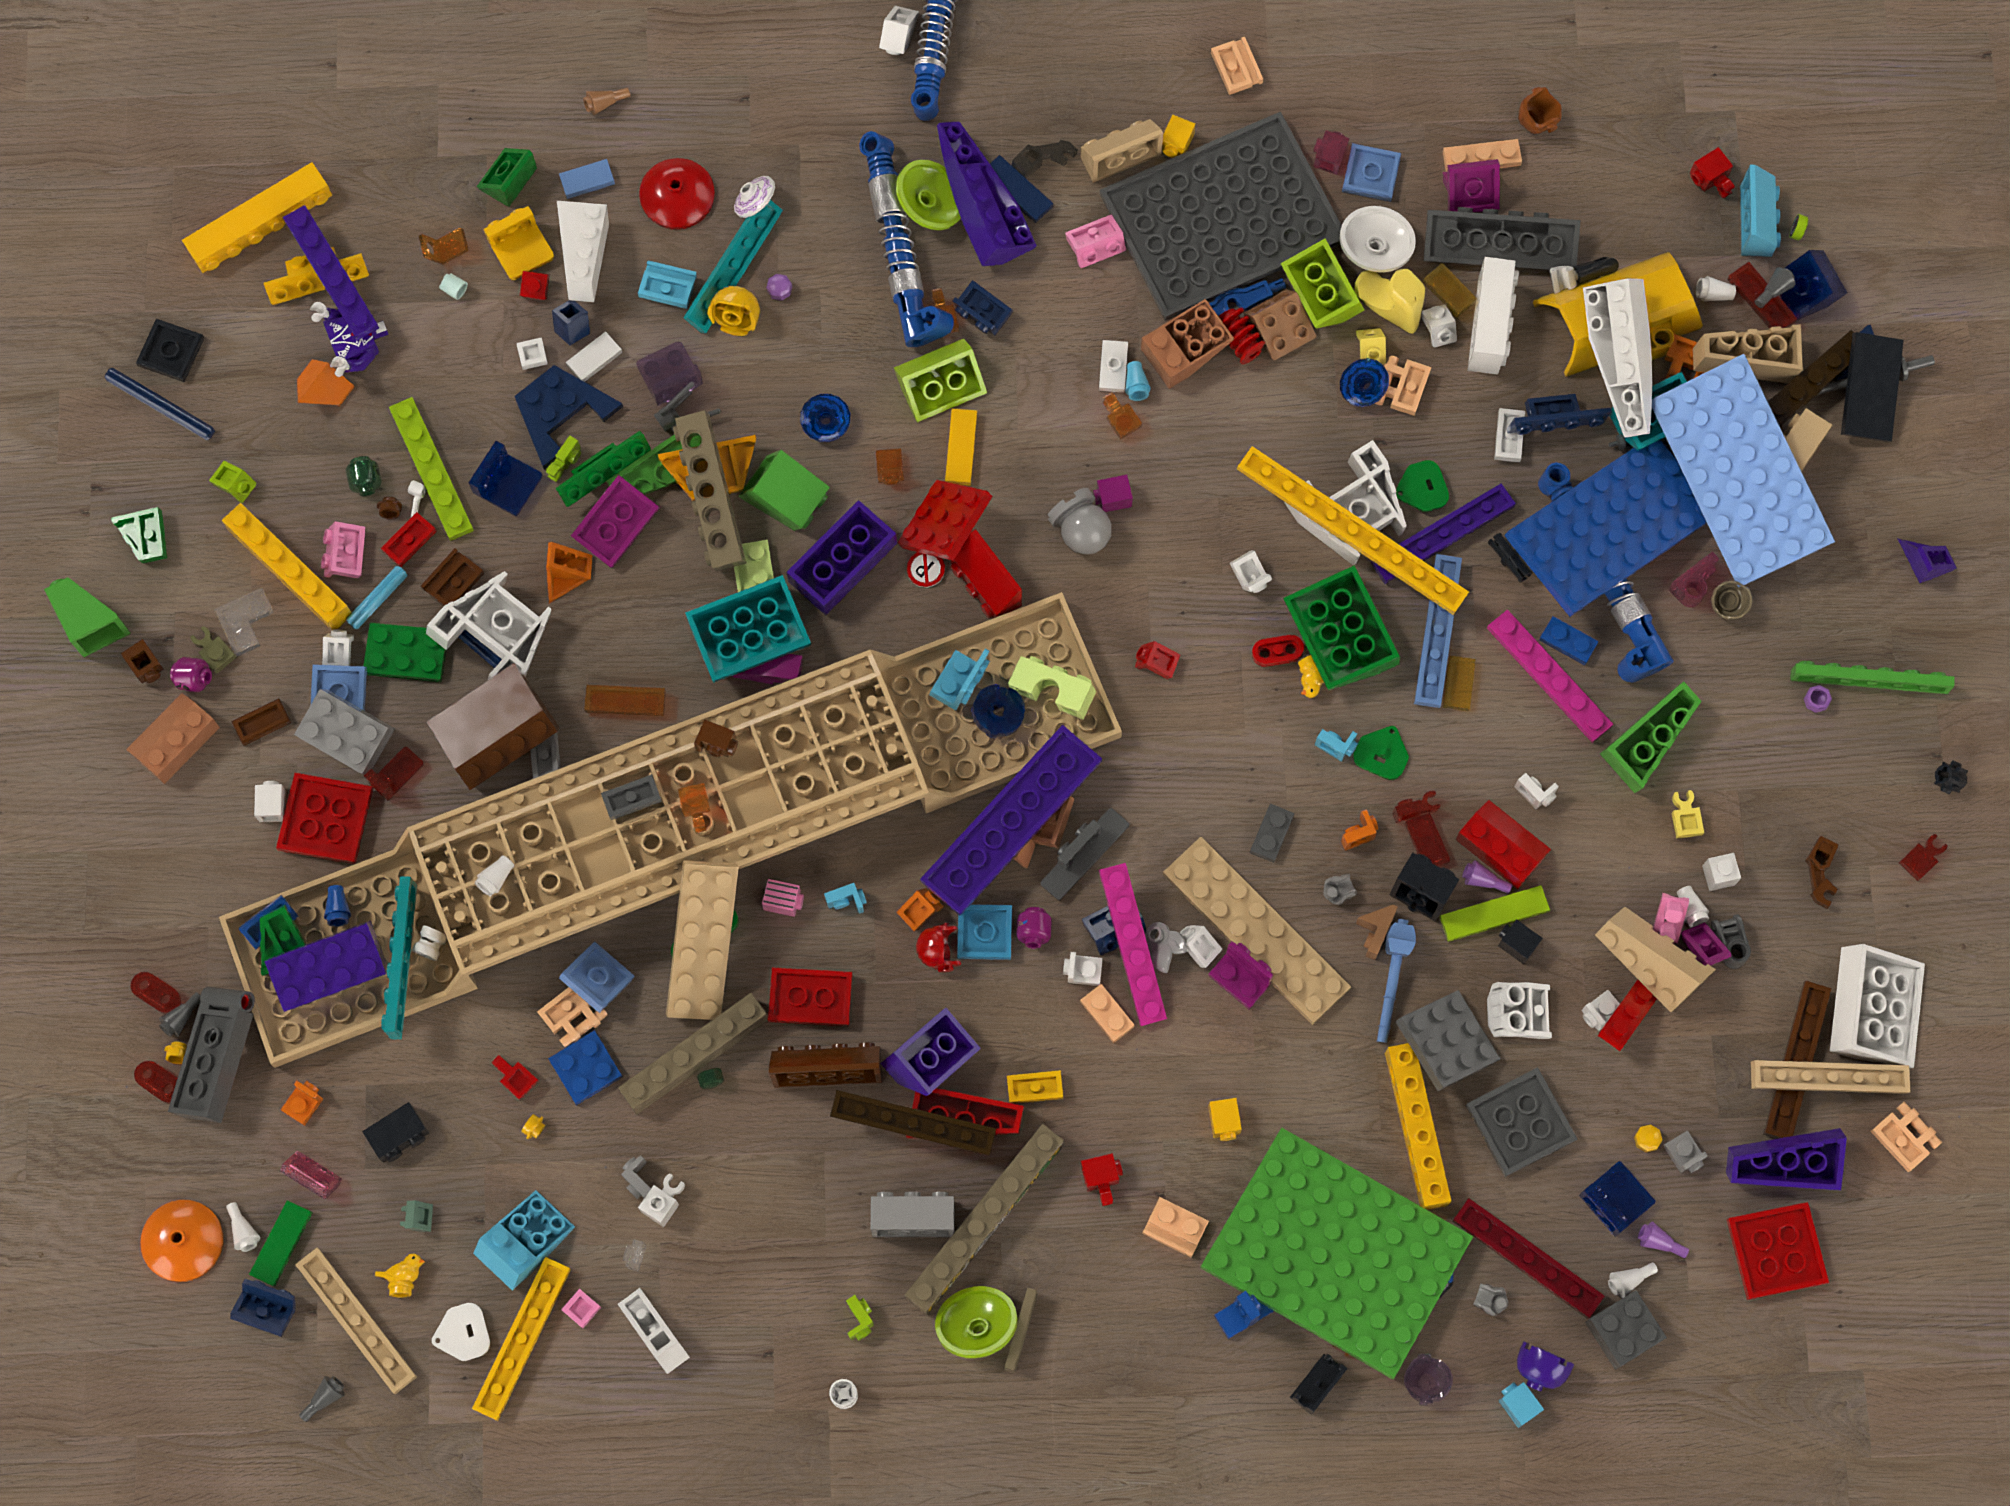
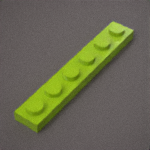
M413 397L390 406L389 409L449 540L452 541L473 532V527Z

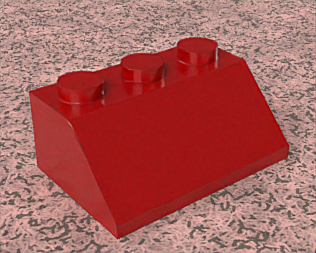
M975 529L969 534L955 559L951 560L952 565H950V568L958 579L962 577L966 582L965 588L973 599L977 597L982 603L980 607L986 617L996 618L1017 610L1022 606V589Z
M1490 800L1471 817L1456 838L1457 842L1507 882L1511 883L1517 890L1551 851L1547 845Z

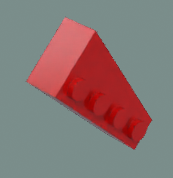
M936 1088L928 1096L915 1091L912 1105L913 1109L996 1128L995 1135L1019 1134L1025 1109L1022 1105ZM906 1135L907 1139H919Z

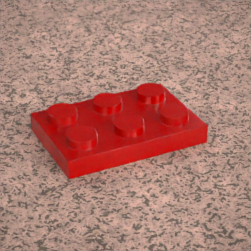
M772 967L768 1022L849 1027L853 973Z

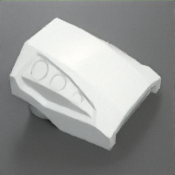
M1497 982L1492 984L1487 998L1488 1027L1493 1036L1535 1039L1552 1038V1032H1549L1548 1009L1550 985L1528 982Z

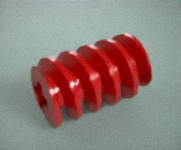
M1243 307L1236 310L1233 308L1223 312L1218 317L1234 337L1229 346L1235 350V356L1241 358L1240 363L1244 365L1253 361L1261 354L1266 342H1256L1260 337L1259 332L1250 333L1255 328V325H1245L1250 318L1249 316L1240 317L1244 312Z

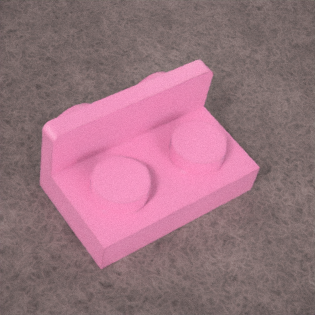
M1112 214L1065 233L1069 245L1076 254L1080 268L1126 251L1123 232Z
M335 521L325 530L323 543L327 544L326 553L323 554L321 560L324 577L330 578L334 574L358 579L361 576L365 537L364 526Z

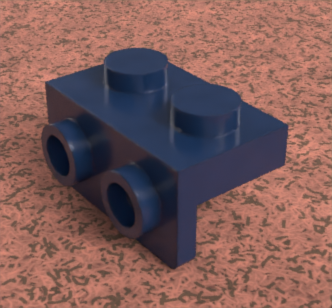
M973 280L959 298L955 297L952 300L956 307L954 311L964 319L970 317L976 321L975 327L984 334H987L989 331L996 335L1013 313L1010 307Z
M244 1279L242 1292L230 1313V1319L282 1337L296 1311L295 1296L286 1290L268 1287L261 1281Z

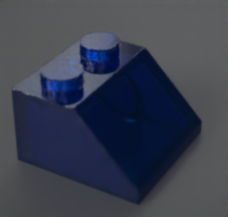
M1808 250L1785 267L1793 273L1795 286L1780 294V297L1793 321L1823 310L1847 294L1844 285L1824 250Z

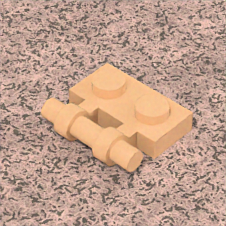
M1389 356L1388 362L1383 365V370L1386 373L1385 381H1387L1385 383L1387 384L1389 381V384L1385 387L1383 395L1378 400H1375L1374 403L1383 405L1385 398L1389 397L1393 399L1390 408L1415 416L1431 367L1407 359L1405 367L1402 368L1397 366L1399 358ZM1393 377L1400 378L1397 388L1390 386ZM1381 381L1380 385L1377 387V390L1374 392L1376 394L1375 396H1378L1381 393Z
M570 987L537 1011L554 1034L564 1028L567 1034L559 1041L565 1048L581 1039V1036L592 1027L597 1028L601 1025L600 1021L608 1016L604 1009L600 1013L597 1011L593 1013L589 1008L590 1005ZM583 1013L587 1019L574 1028L570 1022Z
M1903 1102L1896 1109L1904 1117L1899 1120L1892 1112L1870 1132L1904 1169L1910 1172L1930 1154L1923 1146L1924 1143L1928 1142L1935 1149L1942 1141L1935 1135L1937 1132L1931 1126L1928 1127L1918 1117L1919 1113L1916 1109H1911ZM1909 1123L1920 1134L1918 1138L1907 1129L1906 1126Z

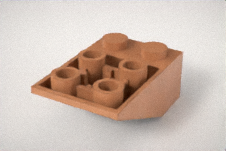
M1204 299L1142 337L1141 351L1170 389L1194 374L1230 344L1234 337L1208 301Z

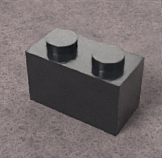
M410 1102L362 1131L377 1157L383 1163L395 1161L402 1156L403 1153L401 1151L409 1146L413 1148L420 1145L426 1140L425 1136L430 1134Z

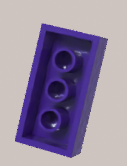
M858 500L786 572L788 582L824 615H827L897 544L896 533Z
M371 921L264 961L284 1012L387 974L388 965Z

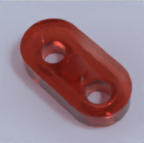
M140 972L133 977L130 985L132 993L160 1013L166 1014L181 1005L179 992L153 974ZM148 981V986L145 989H140L141 982ZM165 995H169V1001L167 1003H162V997Z
M153 1061L140 1063L134 1071V1078L137 1084L162 1102L170 1104L178 1078ZM146 1070L152 1071L149 1078H144L143 1076ZM167 1085L173 1086V1090L170 1093H165Z

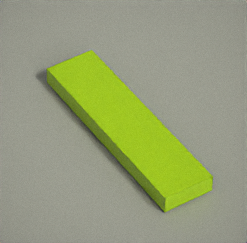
M1542 885L1449 912L1440 915L1439 918L1447 941L1450 942L1501 927L1507 923H1514L1516 919L1521 921L1550 911Z

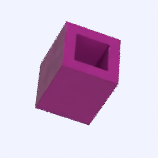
M1128 475L1097 480L1096 490H1093L1095 505H1100L1101 509L1105 512L1132 507L1133 497Z

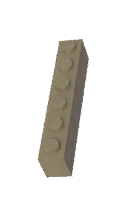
M752 993L748 994L618 1087L619 1091L636 1115L766 1023L768 1021L766 1012Z

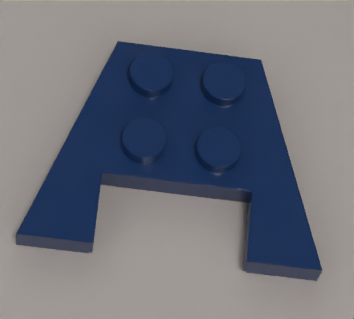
M555 365L514 396L544 470L555 461V455L560 450V447L549 435L586 405H589L598 417L605 422L623 408V404Z

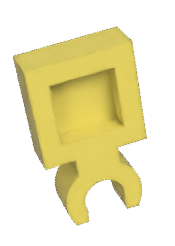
M1688 790L1686 793L1687 801H1681L1678 792H1675L1672 796L1673 804L1679 809L1672 812L1676 839L1702 836L1704 834L1700 807L1692 808L1691 806L1694 801L1692 790Z

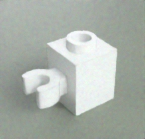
M668 1174L664 1178V1188L662 1190L653 1185L638 1207L641 1213L662 1227L666 1225L679 1206L673 1196L680 1194L685 1188V1184L682 1181L678 1187H670V1181L673 1179L672 1174Z

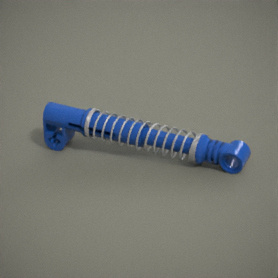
M925 0L928 4L923 6L926 13L922 15L924 22L921 23L923 31L919 33L922 39L918 41L919 46L922 48L917 50V54L920 57L915 59L914 72L917 77L915 90L911 95L914 113L917 118L923 121L934 119L939 112V87L941 79L945 77L946 73L945 64L948 60L946 56L949 54V38L952 33L950 29L953 27L952 20L954 19L953 11L955 10L954 3L956 0ZM928 15L930 19L927 20L924 18V16ZM950 22V27L948 28L945 24ZM929 23L928 29L924 28L923 24ZM949 31V36L947 37L944 32ZM923 32H927V38L922 36ZM947 40L948 44L945 45L942 41ZM921 41H926L925 47L920 44ZM946 48V54L942 53L941 50ZM925 49L924 55L919 53L920 50ZM943 57H945L944 63L940 61ZM924 102H930L926 106H920Z

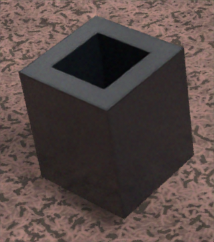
M1516 919L1512 926L1507 923L1498 935L1502 938L1498 946L1524 965L1543 938Z

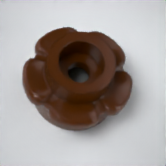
M391 496L384 497L382 501L377 503L379 515L385 519L398 518L403 507L400 501Z

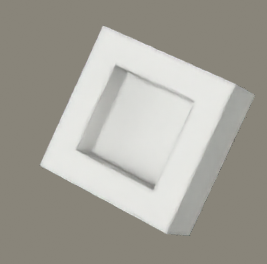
M542 338L517 343L523 370L548 364Z

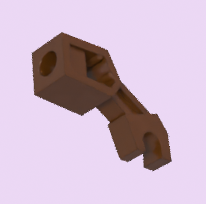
M1820 836L1805 862L1808 864L1812 893L1810 896L1816 904L1828 909L1832 901L1825 899L1824 893L1828 892L1834 896L1838 889L1827 878L1825 879L1824 872L1830 867L1839 844ZM1816 854L1826 858L1822 865L1815 859Z

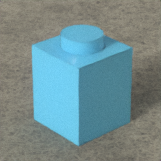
M1513 1382L1501 1391L1504 1397L1498 1400L1518 1428L1544 1410L1524 1382L1519 1386Z

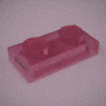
M296 1151L289 1157L280 1169L281 1173L324 1200L340 1186L342 1178L299 1151Z

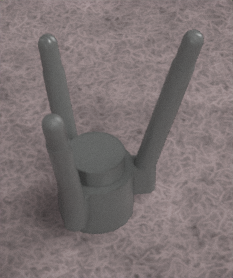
M690 382L665 407L654 414L665 432L670 428L673 431V427L677 426L675 418L680 416L675 411V408L692 394L690 389L695 385L694 382ZM715 409L707 413L712 417L721 413V409Z

